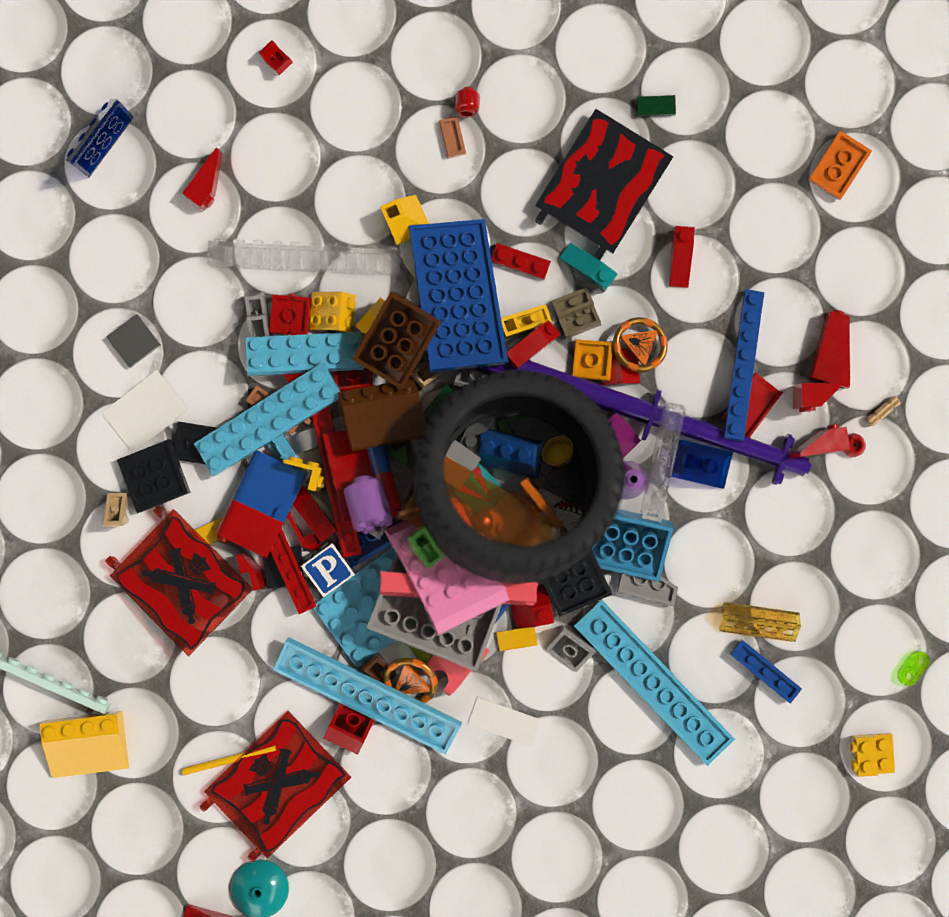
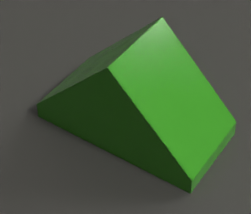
M425 526L408 537L409 547L427 569L444 557Z

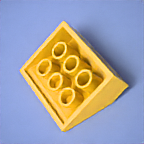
M123 711L51 719L39 724L41 742L52 778L129 768Z

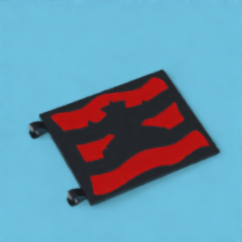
M595 109L535 206L541 209V211L537 215L535 222L542 225L549 214L599 245L600 247L594 257L601 260L606 250L612 254L615 252L674 156L598 109Z

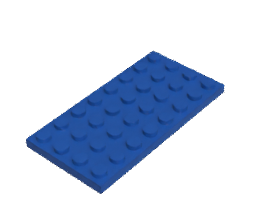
M485 219L409 225L420 307L442 321L427 347L430 372L507 364V351Z

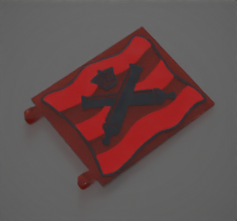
M156 506L153 512L162 519L156 528L121 564L117 558L111 556L105 562L114 569L110 577L189 657L247 597L253 588L175 509L168 514L163 507Z
M288 710L204 791L208 798L199 808L205 812L215 803L256 846L247 857L250 862H254L261 854L268 859L352 777ZM272 746H275L276 751L249 757H242L244 755L262 749H266Z

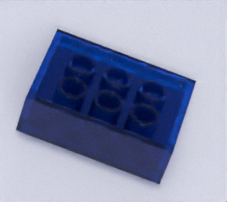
M111 99L102 106V112L91 121L90 128L79 137V143L67 154L66 161L88 178H90L134 118L117 99Z

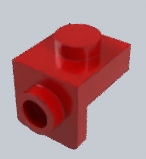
M273 40L259 52L266 64L278 75L282 74L293 63Z

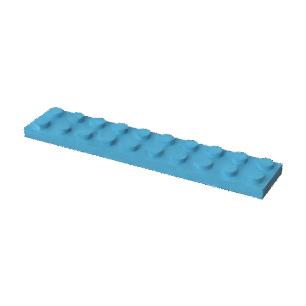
M602 599L574 624V627L707 766L735 740Z
M290 637L287 638L273 669L445 755L462 724L461 721Z

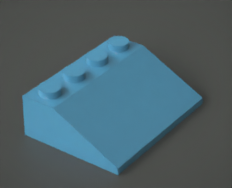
M618 509L611 526L592 548L600 568L659 582L674 529L673 523L670 520Z

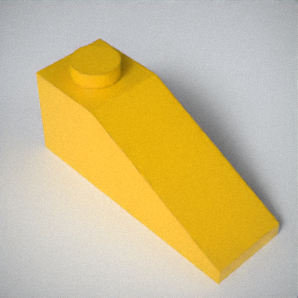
M546 304L502 317L504 339H509L538 328L547 320L552 322Z

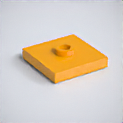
M575 339L572 375L582 379L610 381L613 342Z

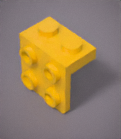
M346 292L312 293L310 330L353 332L356 295Z
M290 456L288 460L283 459V463L312 470L308 486L309 490L320 491L321 488L325 487L326 479L324 477V470L321 468L322 464L311 461L303 464V459Z

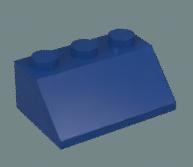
M489 429L481 434L479 454L486 467L538 479L544 441Z

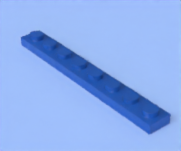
M748 289L744 291L724 439L744 441L765 292Z

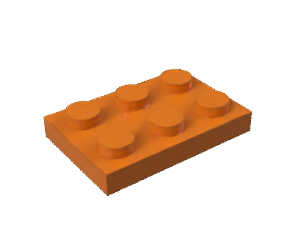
M840 130L808 180L838 200H841L872 150Z

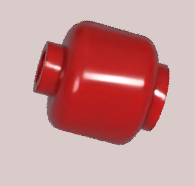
M464 87L456 93L455 110L463 117L474 116L479 111L480 94L472 87Z

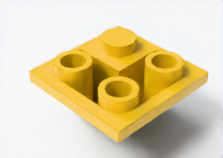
M416 195L399 198L380 206L397 246L410 240L409 225L429 224Z

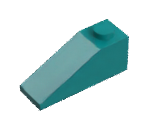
M572 243L567 246L559 259L603 292L607 290L618 275V273L602 261Z

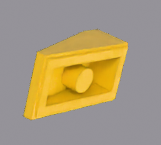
M535 627L496 632L500 651L538 645Z

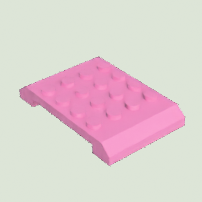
M455 497L451 498L452 504L463 520L472 527L460 502ZM419 514L385 530L393 549L395 548L429 614V619L437 635L455 628L509 600L502 582L482 578L467 571V569L461 568L453 560H450L442 550L440 551L444 557L427 569L413 553L408 542V537L424 526Z

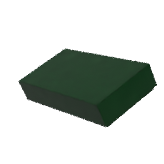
M675 95L637 97V117L676 115Z

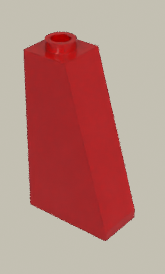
M834 309L826 313L808 379L820 383H841V389L850 388V316L844 315L845 312Z

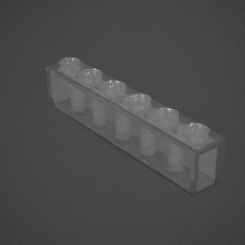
M664 402L640 511L642 519L659 522L662 520L686 411L684 405Z

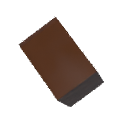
M377 653L363 665L362 669L373 679L382 682L384 670L389 663L380 653ZM395 670L390 674V681L398 675Z

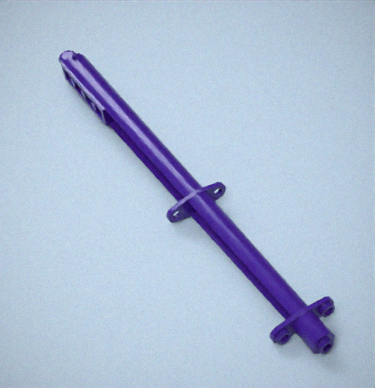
M531 360L517 369L541 372L557 377L581 390L599 408L613 413L617 412L619 415L645 423L641 440L646 441L652 425L775 465L772 484L774 485L782 483L784 479L783 470L804 476L811 469L809 458H790L792 452H789V448L791 449L795 442V438L791 434L786 435L781 449L744 436V441L742 442L724 439V428L659 406L661 390L657 389L651 403ZM509 361L505 365L473 368L488 374L516 370Z

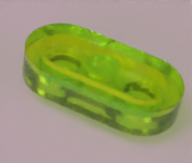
M919 650L912 652L897 672L899 682L906 686L914 685L930 664L929 656ZM919 658L923 659L922 664H918ZM911 673V678L907 680L906 675Z

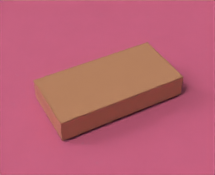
M458 116L439 120L447 157L452 158L465 155L466 150Z

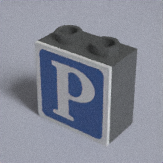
M329 542L319 548L320 553L315 556L312 553L303 560L305 564L301 566L323 597L356 574L348 560L343 558L342 552L335 542L331 545Z

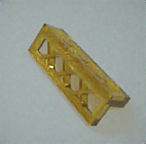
M723 602L722 605L723 617L719 626L720 632L796 642L801 628L799 612ZM726 622H735L736 625L727 626ZM747 625L755 626L752 629L745 628ZM770 627L774 630L769 632L765 631L764 629ZM786 630L793 631L792 635L784 634L783 632Z

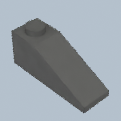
M494 416L479 420L468 427L460 444L476 454L480 447L481 434L488 430Z

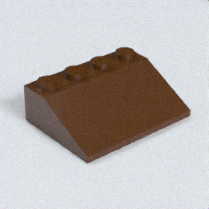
M391 291L352 360L403 390L442 321L400 294Z
M414 378L407 381L403 390L392 383H385L338 392V409L352 451L421 438L424 430L427 428Z

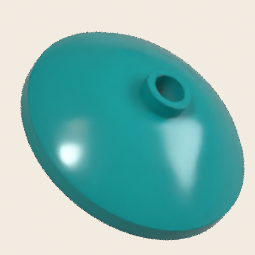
M264 859L252 860L240 867L234 875L231 884V895L236 907L249 917H270L276 914L284 906L289 894V882L285 872L274 862ZM255 890H260L261 895H256Z

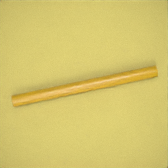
M272 746L244 755L249 752L246 751L182 768V774L185 776L240 761L243 757L276 751V748Z

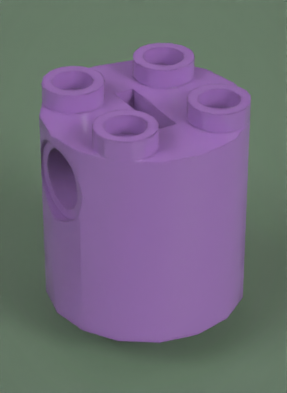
M370 476L357 477L350 486L344 489L353 528L356 531L363 530V533H370L375 531V527H386L392 524V515L381 479Z

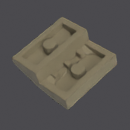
M587 287L551 301L566 339L601 326V320Z

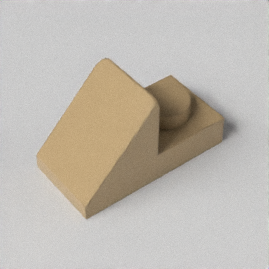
M107 493L103 527L124 526L129 522L126 514L127 493Z

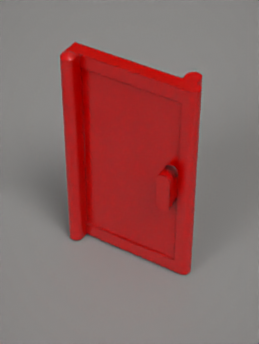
M757 373L753 374L745 436L749 438L783 394L782 391L776 389ZM727 411L721 418L724 422H726Z

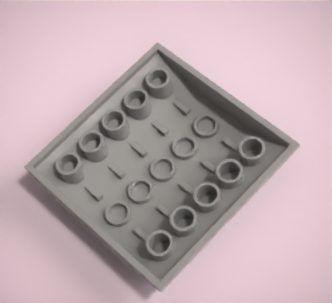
M396 552L389 572L407 573ZM379 594L367 629L477 672L502 604L437 635L420 598Z

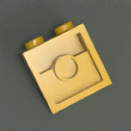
M893 734L852 735L850 750L853 753L854 760L851 761V767L857 776H878V774L895 773Z

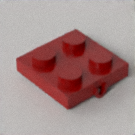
M273 294L269 333L285 335L309 334L312 299L310 297H298L296 294H288V296Z

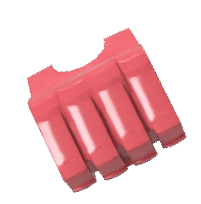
M487 648L484 651L482 660L486 657V655L489 652ZM435 655L427 663L434 672L436 670L446 672L448 683L444 688V693L448 696L460 687L472 671ZM422 670V673L428 677V674Z

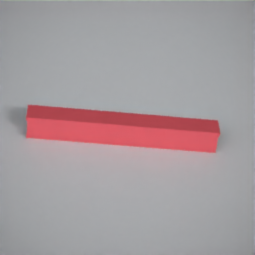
M380 573V594L420 598L408 573ZM502 582L509 597V600L503 604L534 606L538 583Z

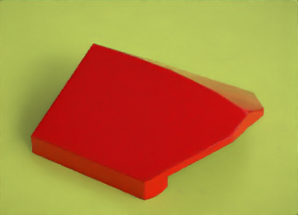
M621 349L623 356L628 361L639 365V361L633 353L627 349ZM613 350L610 381L601 380L602 385L640 383V374L625 368L617 360Z

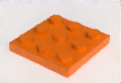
M528 476L520 483L522 485L521 491L526 497H532L534 500L532 504L539 513L543 511L548 525L551 528L555 526L558 530L564 525L563 521H560L556 512L545 501L533 480Z

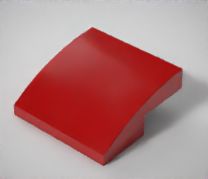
M247 553L236 555L240 573H249L253 591L266 587L265 579L255 561Z

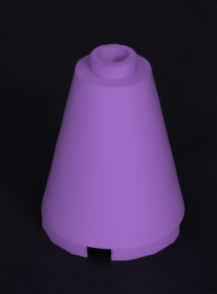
M624 461L625 479L622 498L633 499L644 492L648 481L647 474L640 464L634 461ZM631 476H633V478H634V482H633V483L630 482V477H631Z

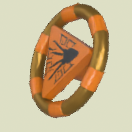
M635 317L623 322L616 330L613 338V350L617 360L625 368L634 372H648L658 367L663 362L668 349L667 337L663 329L653 320L644 317ZM636 324H642L654 330L622 335L629 327ZM656 335H658L661 347L659 355L652 362L645 365ZM620 339L642 365L632 363L623 356Z
M400 658L388 664L383 673L382 682L392 687L390 681L391 672L404 665L395 689L404 694L427 692L420 698H414L424 704L434 697L438 689V680L435 672L428 664L416 658ZM409 665L424 670L429 676L431 687L420 677V672Z

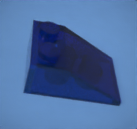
M674 438L665 475L724 489L733 452Z

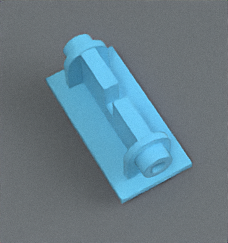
M284 434L267 444L274 457L283 462V459L288 460L289 456H296Z

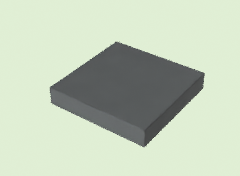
M138 314L107 336V339L129 368H132L161 346Z

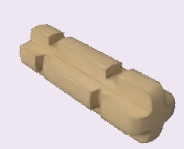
M892 396L887 400L888 402L875 410L874 414L866 418L871 426H875L893 408L900 405L901 402L896 396Z

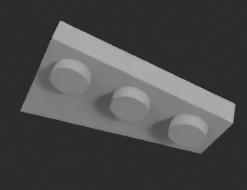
M621 573L617 593L673 607L678 587L663 577H660L658 582Z

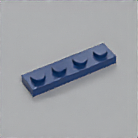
M742 639L730 652L733 658L788 703L791 704L802 690L800 686Z

